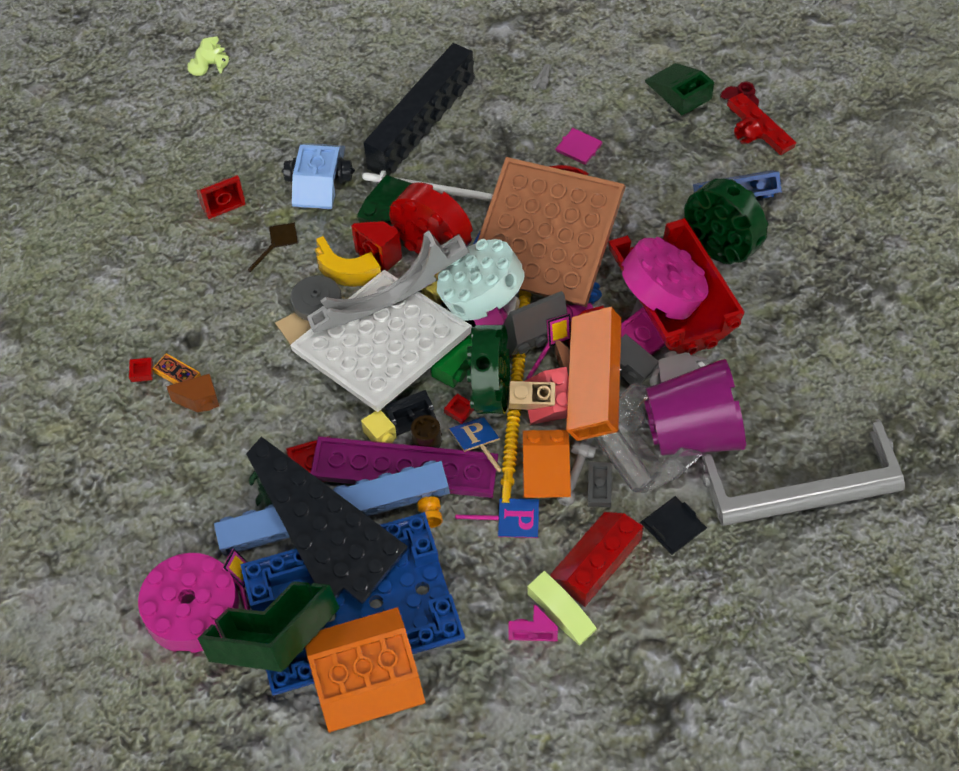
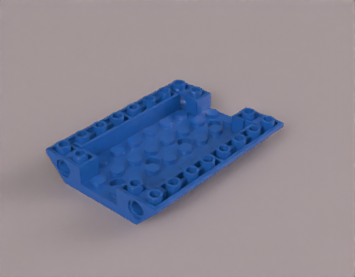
M425 512L381 524V527L407 545L408 550L363 604L343 590L336 598L340 609L335 613L337 615L335 620L327 622L322 629L398 607L412 654L464 640L463 628L452 595L449 594L439 563L438 551ZM296 549L240 564L251 609L255 611H265L293 581L310 583V586L314 583ZM420 586L429 588V592L424 595L418 594L416 590ZM375 599L383 601L382 606L379 608L371 607L370 603ZM305 647L282 672L266 670L272 696L315 684Z

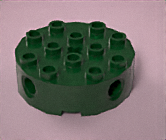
M713 179L690 195L684 206V218L709 257L720 263L733 264L734 262L741 263L747 260L762 247L767 238L768 221L754 193L744 188L741 184L736 183L733 179Z
M476 325L471 328L472 346L467 348V358L471 360V369H467V382L471 383L472 386L470 407L474 408L477 414H505L508 408V386L510 382L509 349H507V329L505 325Z

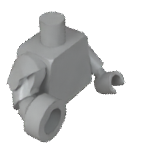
M669 351L665 354V358L658 361L659 367L654 370L650 378V387L709 365L711 362L707 358L696 355L691 356L687 352L677 355V352Z

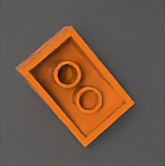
M567 430L523 431L524 498L571 497L569 432Z

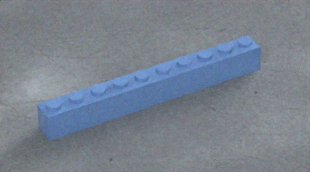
M428 461L421 467H406L399 473H384L377 479L370 481L369 479L357 481L355 485L348 487L341 485L333 489L367 516L411 505L424 497H440L450 494L442 461ZM273 504L266 506L264 510L257 512L255 510L246 511L242 516L235 518L228 516L220 519V522L214 523L219 550L224 556L229 555L233 548L240 552L290 538Z

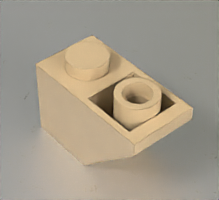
M509 382L508 409L531 410L555 406V382Z

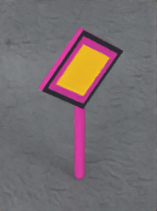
M569 313L547 320L548 343L526 379L533 376L549 348L555 345V341L560 340L563 343L571 340Z
M233 548L222 570L224 572L229 570L233 580L239 585L244 608L250 610L240 565L247 563V561Z

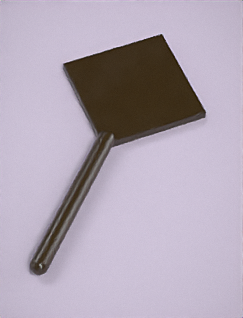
M295 222L269 227L271 245L248 268V272H251L273 248L298 244Z

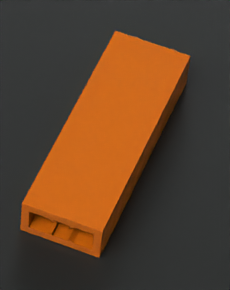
M612 306L572 317L566 430L576 441L618 432L621 317Z

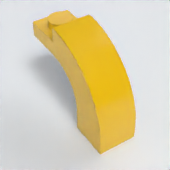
M324 236L316 239L317 248H315L319 270L324 276L333 279L337 284L351 287L364 286L381 273L380 266L371 252L357 258L346 259L337 256L331 250Z

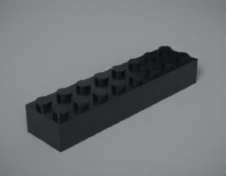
M452 43L363 142L368 170L379 175L384 170L388 176L397 170L398 165L408 157L411 150L419 145L420 140L425 134H428L432 126L440 121L442 115L447 109L452 107L453 102L463 94L467 86L473 83L475 78L473 51Z

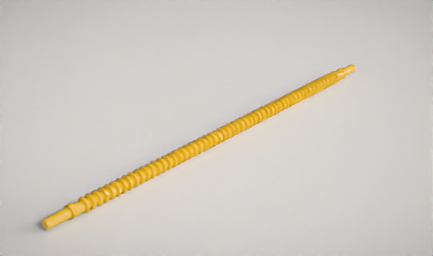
M519 290V308L530 304V292ZM518 353L513 355L512 379L510 381L523 382L526 354L520 355ZM508 409L506 439L504 441L506 445L504 446V462L502 463L504 475L501 479V485H503L502 503H510L512 486L515 484L513 474L516 472L515 462L517 461L516 451L518 449L517 439L519 438L518 428L520 427L519 417L521 416V409Z

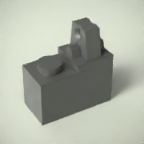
M625 334L621 338L620 374L628 383L638 388L659 363L657 359Z

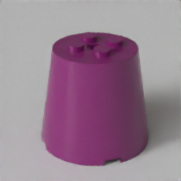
M726 359L716 361L646 388L648 400H645L644 404L649 419L648 424L653 443L658 445L661 456L745 449L746 437L739 400H733L731 388H735V384Z

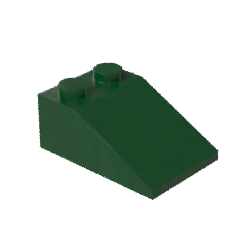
M385 175L364 200L357 214L359 223L384 221L388 225L393 226L389 215L390 206L412 183Z

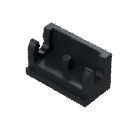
M426 390L387 404L384 407L386 417L394 424L397 436L411 431L412 422L419 416L429 415L436 418L433 411L435 410Z

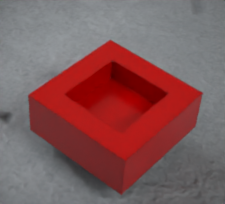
M151 357L130 359L129 379L131 382L153 380V361Z
M458 393L444 408L446 415L461 424L474 411V408L470 407V401Z

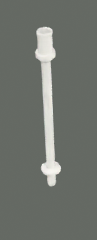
M381 171L380 175L363 173L362 178L366 181L379 183L386 175V171ZM397 178V179H400V180H403V181H407V182H410V183L420 182V181H414V180H408V179ZM427 183L433 185V190L439 193L446 192L454 196L490 202L493 196L492 193Z

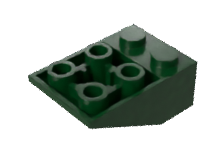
M677 63L645 80L681 116L711 100L713 96V80L701 70Z

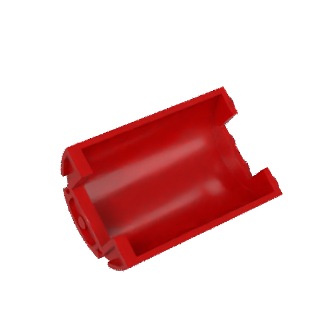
M683 218L667 223L664 236L661 239L680 250L687 251L691 255L693 262L704 270L709 290L707 297L690 317L681 320L665 317V312L657 308L653 311L641 301L640 303L670 351H675L677 354L687 352L693 355L703 349L714 348L720 340L741 325L745 311L686 219ZM628 235L608 241L609 250L622 272L624 271L622 262L634 248L631 247V240Z

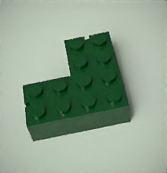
M293 581L265 611L227 608L215 620L217 628L211 624L198 637V641L209 662L282 672L340 608L330 585L312 583L310 586V583Z

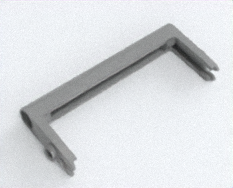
M875 419L873 431L869 434L882 467L879 469L727 497L712 455L702 453L703 460H700L703 470L702 480L704 486L709 488L721 526L904 490L905 481L893 451L892 439L887 437L880 419Z

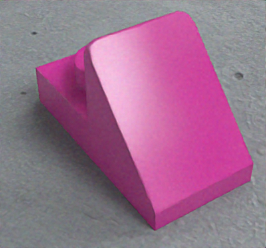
M534 605L533 622L526 619L509 621V640L558 642V626L536 605Z

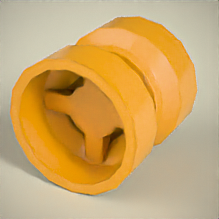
M429 496L421 498L417 502L418 511L420 513L425 512L430 528L438 527L443 523L442 514L439 512L441 508L439 498Z

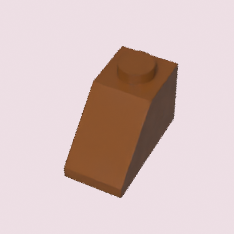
M210 373L166 386L172 402L195 412L209 411L219 407Z

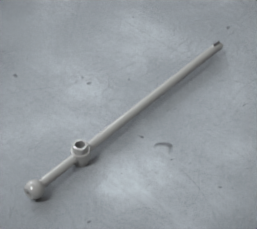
M639 299L635 303L631 316L643 307ZM593 438L584 439L582 442L575 440L571 453L576 454L577 457L570 473L571 497H557L559 503L564 506H569L575 501V493L573 491L586 458L593 460L597 447L591 446Z

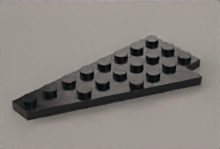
M261 436L246 453L247 458L313 582L330 585L335 598L344 590L363 604L405 554L408 546Z

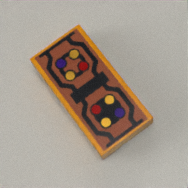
M167 353L152 368L155 374L173 384L201 376L199 371Z

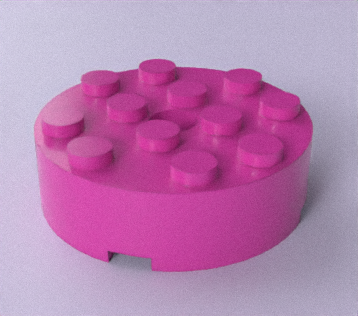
M660 237L641 239L622 262V266H624L622 276L629 289L642 303L653 311L657 308L665 312V317L677 320L690 317L708 295L709 290L704 270L693 262L691 255L687 251L676 248Z
M184 553L164 560L147 575L140 588L138 608L149 634L159 645L174 652L190 651L195 653L203 651L198 637L211 624L217 628L215 620L227 608L239 609L240 599L237 588L229 570L228 572L222 570L223 564L220 561L201 553Z

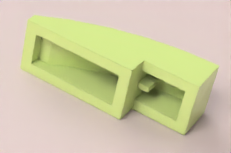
M545 571L527 586V595L545 610V614L579 646L597 630L580 606Z

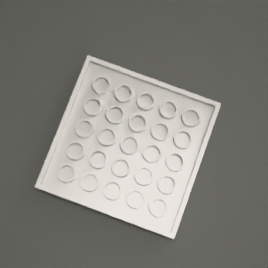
M383 270L348 299L360 298L379 292L392 285L398 278ZM418 291L398 303L355 321L316 333L310 329L290 346L294 353L372 409L379 412L471 334L472 325Z

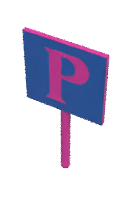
M500 498L499 516L455 515L456 519L499 520L498 537L538 538L539 499H509L510 503H502L503 498Z

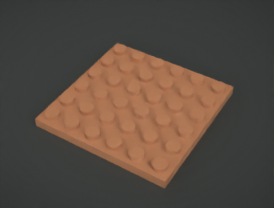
M506 157L478 241L480 239H500L508 243L522 263V269L524 270V281L519 290L545 297L562 291L566 302L587 307L626 186L614 181Z

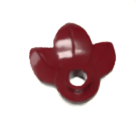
M747 81L740 83L737 87L729 86L720 94L721 98L729 100L743 92L757 106L759 105V99L755 96L754 85Z

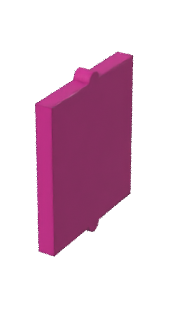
M572 128L566 137H562L561 143L556 147V152L586 165L591 157L596 155V151L602 145V141Z

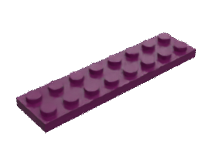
M318 436L311 474L320 481L356 484L357 481L369 479V481L377 479L384 473H399L406 467H421L428 461H442L450 494L493 498L497 470L484 452H464L463 450ZM490 453L498 464V454Z

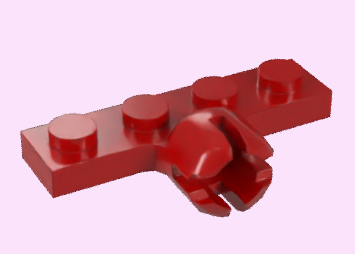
M743 92L728 100L727 106L742 119V121L736 123L734 128V135L737 140L745 137L740 140V143L749 144L756 139H763L780 155L795 147L797 142Z

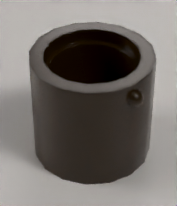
M423 415L412 422L413 446L440 448L442 433L439 421L436 418Z

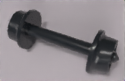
M296 157L293 160L284 161L282 173L286 182H292ZM339 157L336 175H338L339 184H343V182L352 181V174L355 170L352 168L351 160H343L342 157Z

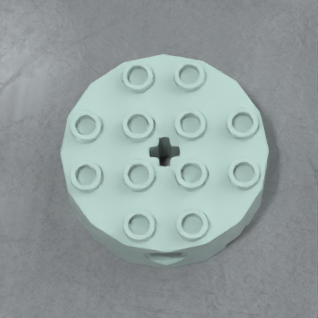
M480 239L476 244L467 247L470 253L452 263L438 274L437 293L452 314L464 321L479 320L488 316L487 312L498 307L501 309L517 294L524 281V270L522 269V263L507 242L500 239Z

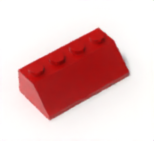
M604 512L553 570L550 576L574 600L586 607L642 540L643 526L625 513Z

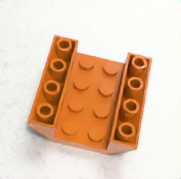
M398 607L322 629L305 646L329 733L426 704L417 667Z

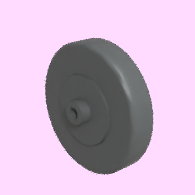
M316 275L299 281L291 291L290 300L295 314L308 321V315L324 306L320 301L325 297L342 299L339 285L333 279Z

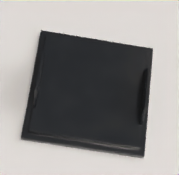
M676 496L640 522L671 555L707 529L697 518L696 512L685 502L682 503Z

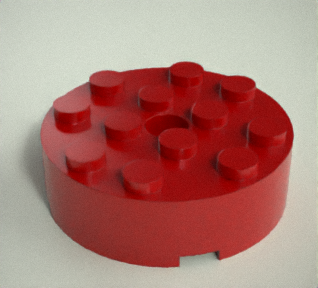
M422 182L412 183L390 206L389 215L392 225L398 229L405 247L418 255L422 247L424 233L427 231L432 233L440 245H443L458 234L462 237L467 247L473 239L471 238L473 228L465 211L446 192L441 194L433 190V185Z

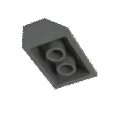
M562 291L509 313L503 325L507 329V349H509L510 356L518 353L520 355L524 354L534 346L541 347L548 341L547 320L568 314L565 295Z

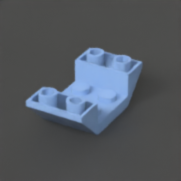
M300 144L293 172L292 207L333 208L336 194L334 180L339 157H344L345 146Z

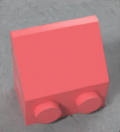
M567 367L545 370L523 381L555 382V406L527 410L530 425L567 418L569 385Z

